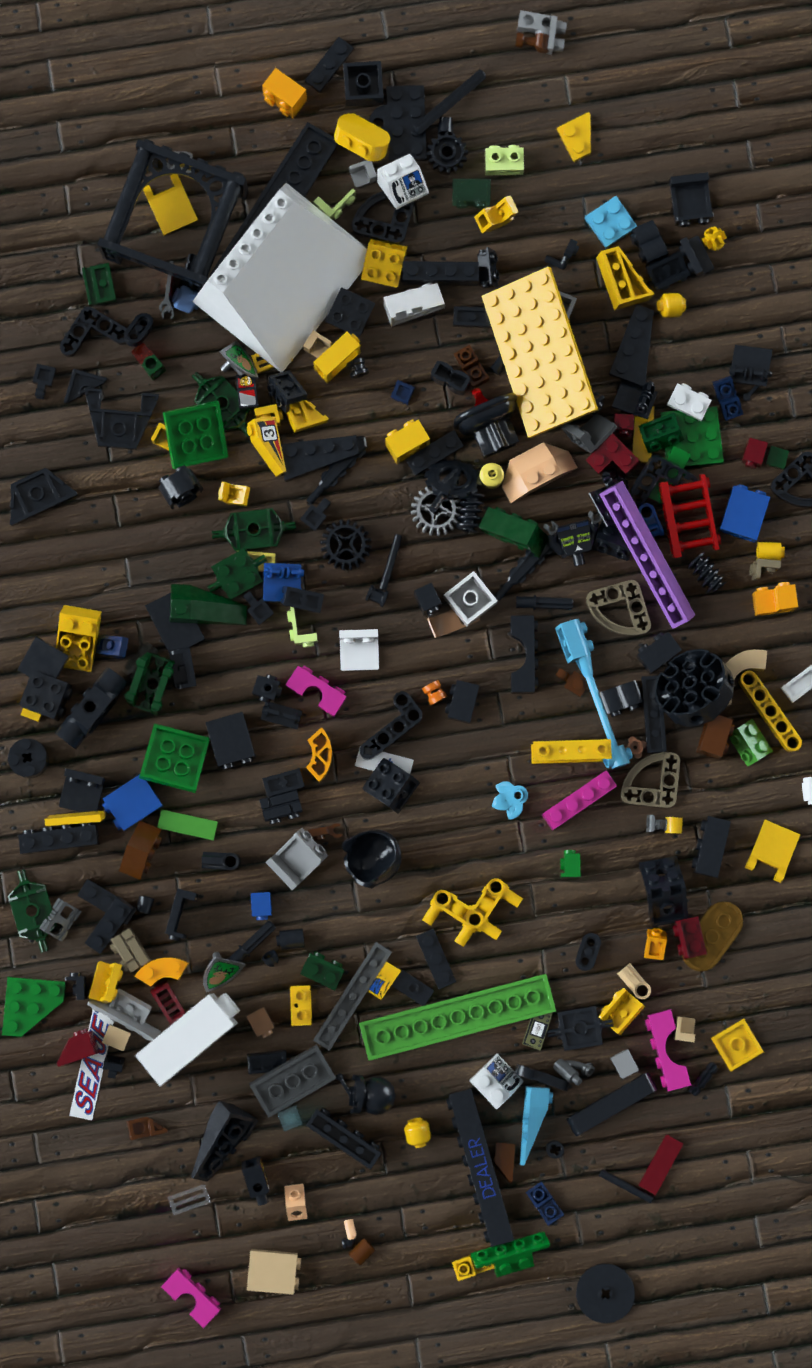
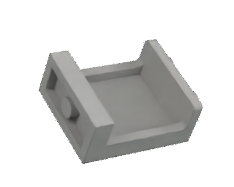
M301 828L266 863L293 890L328 857V854L321 845L312 839V835L308 831Z

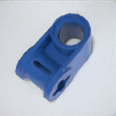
M648 503L641 505L638 508L640 514L643 508L650 510V517H643L650 531L656 529L651 532L652 536H664L663 527L658 519L655 508Z

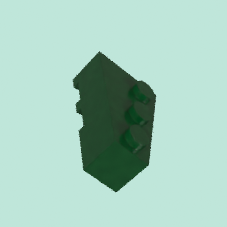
M488 507L479 525V528L485 534L502 542L517 545L520 550L528 549L538 558H540L548 541L547 535L538 527L537 522L528 519V521L522 520V517L515 513L511 515L506 514V511L499 507L495 509Z

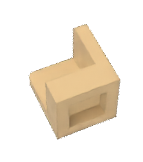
M313 330L303 345V349L318 358L333 345V342Z
M676 1016V1029L674 1030L673 1039L695 1042V1019Z
M109 1024L102 1043L124 1051L131 1032Z

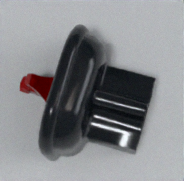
M479 388L473 389L471 392L476 400L475 406L455 417L453 421L454 429H459L460 433L465 436H474L483 459L519 445V439L510 421L515 414L517 395L508 393L487 400Z

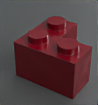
M613 433L586 459L600 476L613 463L627 476L641 463Z

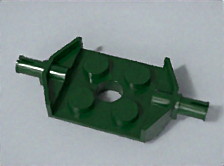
M198 371L195 372L192 378L200 386L194 400L195 404L199 405L218 401L221 398L228 401L227 406L220 408L224 433L240 429L247 437H250L247 434L246 422L250 409H239L237 391L223 376L206 380Z
M273 508L236 512L230 514L223 530L212 531V538H226L235 552L244 547L246 550L277 547L283 531L296 529L295 521L286 523L281 521ZM250 525H258L259 531L256 534L249 533L248 528Z
M25 869L17 871L20 880L19 885L8 895L19 936L36 940L41 953L49 951L45 940L49 934L42 931L39 927L45 918L48 919V916L52 913L46 885L29 882ZM30 905H34L37 908V914L32 917L27 914V908ZM54 923L50 929V932H52L58 926V924Z

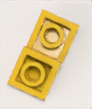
M471 1255L452 1262L458 1281L494 1269V1264L477 1269Z

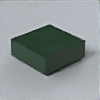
M771 446L765 465L784 470L789 451Z

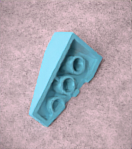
M525 1086L520 1165H525L548 1110V1105L552 1104L553 1092H550L548 1087Z

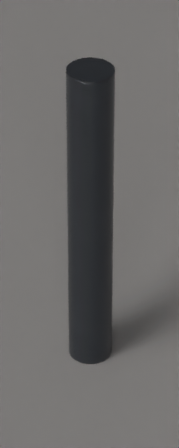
M395 534L379 587L381 590H387L401 543V535Z
M603 1169L599 1173L601 1178L649 1203L652 1202L654 1196Z

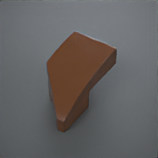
M148 1117L127 1121L130 1140L168 1132L166 1128Z
M496 1142L494 1164L496 1169L507 1179V1182L512 1184L515 1144Z

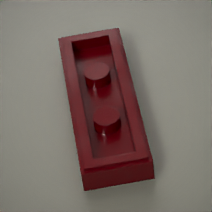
M666 1134L638 1186L656 1195L683 1143Z

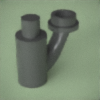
M559 1059L553 1066V1069L569 1083L574 1082L577 1086L582 1083V1079L575 1069L581 1070V1074L587 1077L591 1076L595 1071V1067H593L591 1062L585 1064L574 1060L564 1061Z

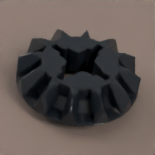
M607 468L602 473V480L607 488L623 481L627 490L629 489V482L620 471H616L614 468Z

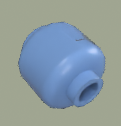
M187 286L176 288L171 302H174L176 309L191 313L193 309H198V306L192 302L197 296L198 291Z

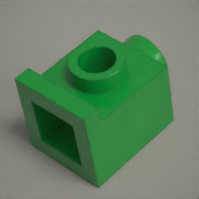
M564 850V858H560V870H564V873L560 874V878L581 877L580 854H576V850Z

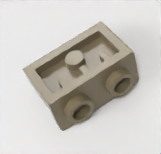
M757 559L753 564H750L749 576H752V581L760 579L761 573L773 574L781 568V561Z

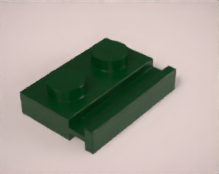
M109 263L82 268L89 306L116 301Z

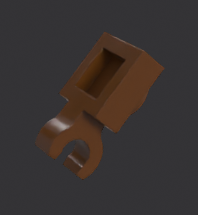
M560 668L555 675L566 682L565 689L578 697H581L588 686L586 678L576 671H573L570 675Z
M339 823L308 830L314 841L325 839V835H332L334 838L342 837V834L334 833V829L340 827Z

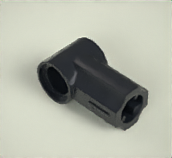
M203 852L201 863L204 869L236 870L241 865V858L235 853ZM230 856L236 859V864L233 867H229L227 864V859Z

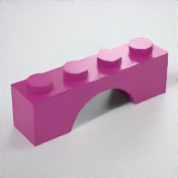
M606 770L544 812L542 816L553 831L617 787V785Z
M671 1009L647 1015L648 1019L645 1020L647 1031L652 1033L653 1038L650 1039L652 1050L657 1052L658 1057L655 1058L657 1069L661 1068L663 1076L660 1077L662 1088L666 1087L667 1091L691 1086L686 1066L675 1064L666 1053L665 1044L667 1037L676 1029Z

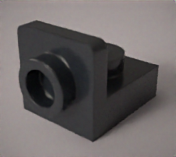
M81 972L70 973V977H65V981L76 980V984H73V995L76 996L77 1000H86V976H81Z

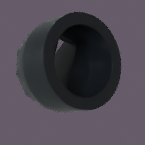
M275 950L266 952L262 957L264 963L269 967H274L275 963H279V957Z

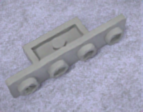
M120 988L117 990L115 1000H112L111 1003L105 1004L90 999L87 1004L94 1011L101 1012L108 1016L110 1020L118 1022L128 1030L142 1035L146 1040L153 1041L161 1034L160 1030L145 1022L152 1006Z

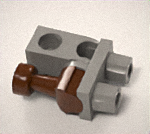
M520 10L515 47L522 48L524 44L535 47L537 52L552 55L553 51L563 52L565 40L556 39L555 33L565 34L567 23L557 20L558 16L551 17L549 15ZM524 32L535 33V37H524Z

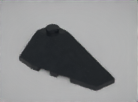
M218 1101L209 1117L191 1177L208 1182L222 1167L223 1160L230 1153L232 1155L235 1153V1147L242 1140L246 1141L259 1120L234 1104Z

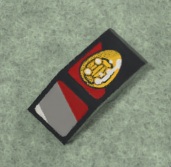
M246 374L242 376L236 375L239 409L259 408L256 379Z

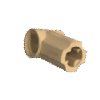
M631 963L617 973L634 993L635 997L643 1000L650 996V985L646 983ZM640 985L646 986L648 989L647 995L639 996L637 987Z

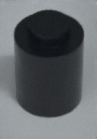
M303 928L279 931L280 935H276L277 947L281 946V950L305 948Z

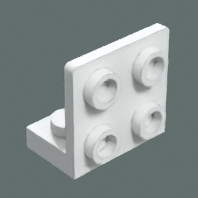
M378 629L339 630L341 671L378 670Z

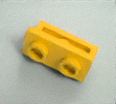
M99 961L88 998L105 1004L115 1000L117 981L121 980L123 970H121L122 965Z
M623 988L614 994L613 1000L609 1005L602 1008L599 1018L602 1021L612 1019L614 1027L610 1028L620 1036L645 1006Z

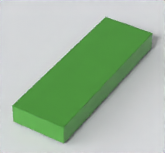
M161 809L157 828L214 841L218 822Z

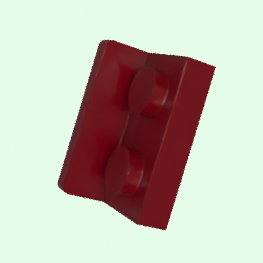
M698 916L675 921L676 925L673 926L675 937H679L680 944L677 945L679 956L688 959L706 955V947Z

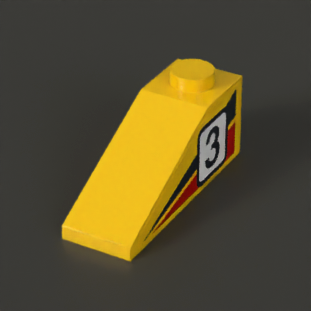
M275 416L251 420L247 423V434L250 436L251 443L276 477L284 474L286 467Z

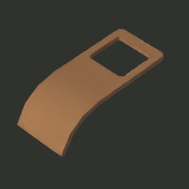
M453 609L427 618L434 638L466 627L465 624H461L458 615ZM480 617L477 620H475L472 624L479 622Z

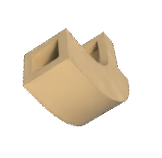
M747 650L732 657L725 665L731 671L733 679L735 680L736 676L742 671H764L766 669L767 650Z

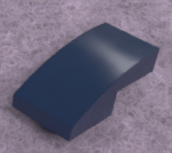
M728 376L712 382L725 421L743 415L732 377Z
M542 1181L526 1192L548 1226L565 1216Z

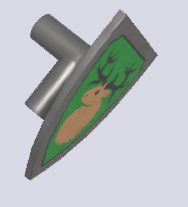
M234 341L220 351L227 360L221 366L223 372L226 373L232 367L240 376L246 374L258 379L257 370L252 359L237 341Z
M214 952L212 954L213 959L203 976V985L206 992L215 990L230 982L246 964L222 958L219 952Z

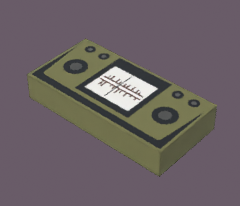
M552 1013L530 1018L522 1042L523 1045L541 1051Z

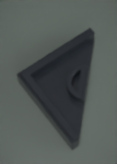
M73 369L64 403L68 404L84 395L85 388L95 389L106 383L108 379Z

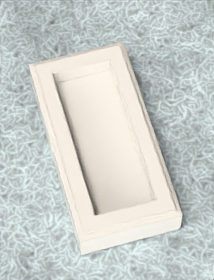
M812 665L781 687L792 703L812 689Z

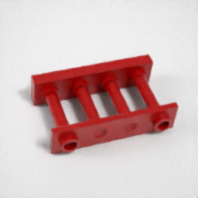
M699 474L700 481L675 486L668 485V481L658 483L672 558L682 557L681 552H684L686 549L712 544L713 550H718L719 545H721L720 534H716L708 491L711 488L709 477H706L705 474ZM702 489L703 500L678 505L672 504L671 496L674 493ZM705 507L707 518L680 524L675 522L674 515L677 512ZM709 526L710 537L687 542L679 541L678 534L680 531Z

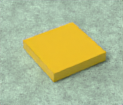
M744 1018L711 1037L712 1042L730 1072L764 1053Z

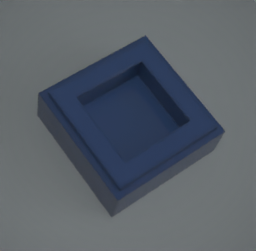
M397 380L390 398L408 405L415 387Z

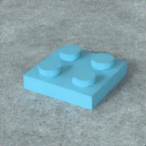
M617 196L585 216V220L605 249L637 227Z

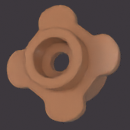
M632 736L628 739L629 743L625 748H630L632 755L639 759L642 757V751L646 747V742L637 740Z

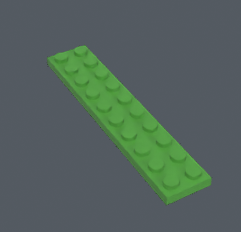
M547 974L360 1022L359 1026L368 1061L556 1012Z

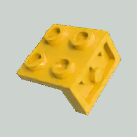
M370 239L361 279L397 288L407 247Z

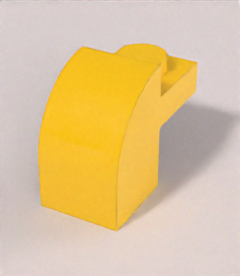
M510 195L504 197L495 206L484 208L474 218L481 233H486L508 224L514 220L513 217L519 211Z

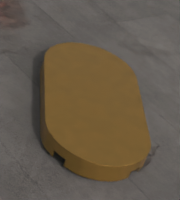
M730 902L713 904L699 921L707 954L688 959L683 958L689 968L700 972L714 968L742 930V913L736 905Z

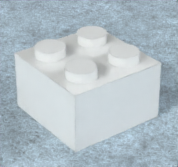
M474 571L443 595V598L466 627L497 604V599Z

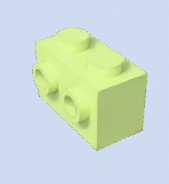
M493 145L486 148V175H523V148H519L518 145H510L508 148H500V146Z

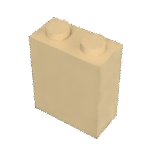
M251 1249L247 1290L294 1295V1290L299 1288V1278H296V1270H300L301 1258H298V1253Z

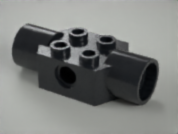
M108 666L95 681L92 688L89 687L84 692V699L81 703L77 702L72 707V714L65 719L55 732L57 736L74 749H77L83 740L94 732L116 704L120 693L128 685L126 680ZM91 704H95V710L88 712V707Z

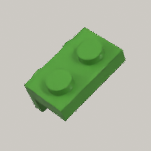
M753 719L735 729L732 736L729 737L747 766L752 765L773 751Z

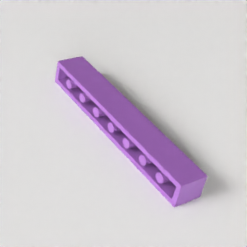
M621 481L604 490L599 495L672 629L688 622L695 616V613L624 482Z

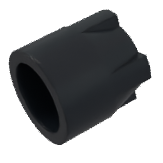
M451 117L439 118L438 134L441 136L445 135V132L448 135L453 134Z
M139 895L137 911L150 914L154 898Z

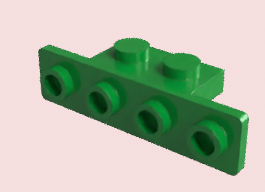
M539 1232L508 1243L471 1253V1258L477 1269L494 1264L496 1276L501 1277L534 1267L532 1252L550 1247V1242L545 1232Z

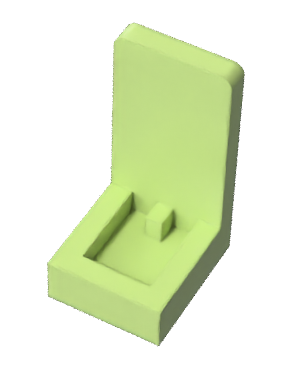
M351 189L333 209L319 196L313 201V204L329 218L336 220L343 213L342 209L346 205L350 206L356 200V190Z
M290 607V611H287L288 622H292L293 629L289 630L290 640L295 642V646L313 647L314 643H318L317 633L298 635L295 608Z

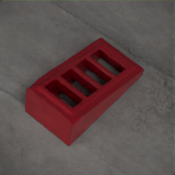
M166 980L150 989L152 996L170 1025L186 1014ZM164 989H167V990H168V991L164 992L163 994L157 996V993L161 992L162 990H164ZM171 995L172 998L163 1003L161 1002V1000ZM175 1002L176 1005L167 1010L165 1009V1007ZM179 1008L180 1012L171 1017L169 1016L170 1013Z

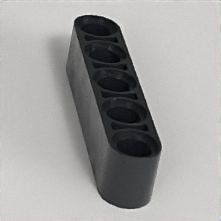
M646 1072L571 1115L566 1121L574 1135L578 1136L643 1099L658 1088L649 1072Z

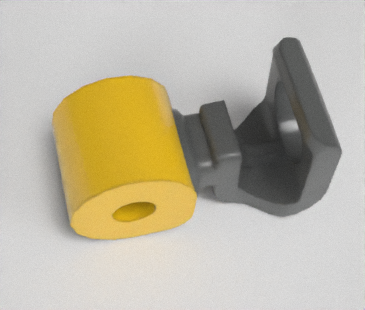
M647 815L646 833L654 832V830H664V833L682 834L683 818L665 817L664 820H656L655 815Z

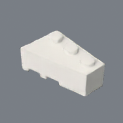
M426 283L420 288L409 289L384 297V308L391 327L445 308L438 283Z

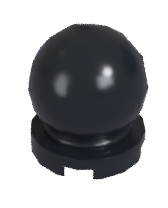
M353 1074L354 1086H350L349 1106H353L350 1113L360 1114L361 1109H363L367 1113L380 1115L391 1109L396 1095L393 1085L387 1079L374 1076L364 1080L363 1075Z

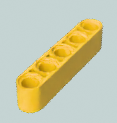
M753 671L742 673L738 679L740 687L781 746L787 752L797 751L802 745L800 736L759 677ZM745 675L752 677L753 682L751 685L744 683L743 678ZM756 691L763 693L764 698L762 701L755 699L754 693ZM766 707L774 709V716L770 717L766 714ZM778 722L785 725L786 729L784 732L777 730L776 725ZM789 738L796 740L797 745L795 748L788 746L787 741Z

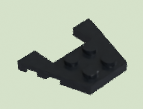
M85 388L84 391L98 447L137 450L159 399V394L142 393L140 412L101 409L102 389Z

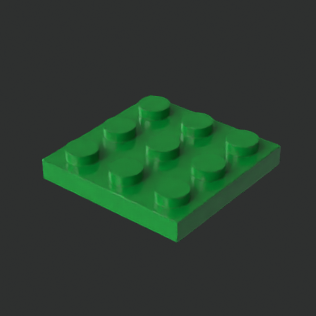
M219 401L163 412L173 469L183 465L187 467L228 458Z
M717 406L708 407L702 421L694 419L678 410L660 412V417L671 413L676 415L684 440L674 446L691 454L685 467L724 463ZM673 445L664 448L665 459Z
M154 723L139 778L195 793L210 738Z

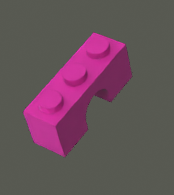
M304 665L302 668L297 666L286 683V687L302 697L310 688L319 689L323 696L318 707L335 717L347 699V696L344 695L345 691L337 686L335 688L329 686V681L322 676L315 677L312 675L313 671Z
M178 1268L161 1287L174 1300L184 1293L193 1295L196 1300V1306L189 1315L204 1328L220 1311V1303L215 1297H209L205 1293L206 1289L199 1282L195 1284L190 1279L192 1275L183 1268L181 1270Z

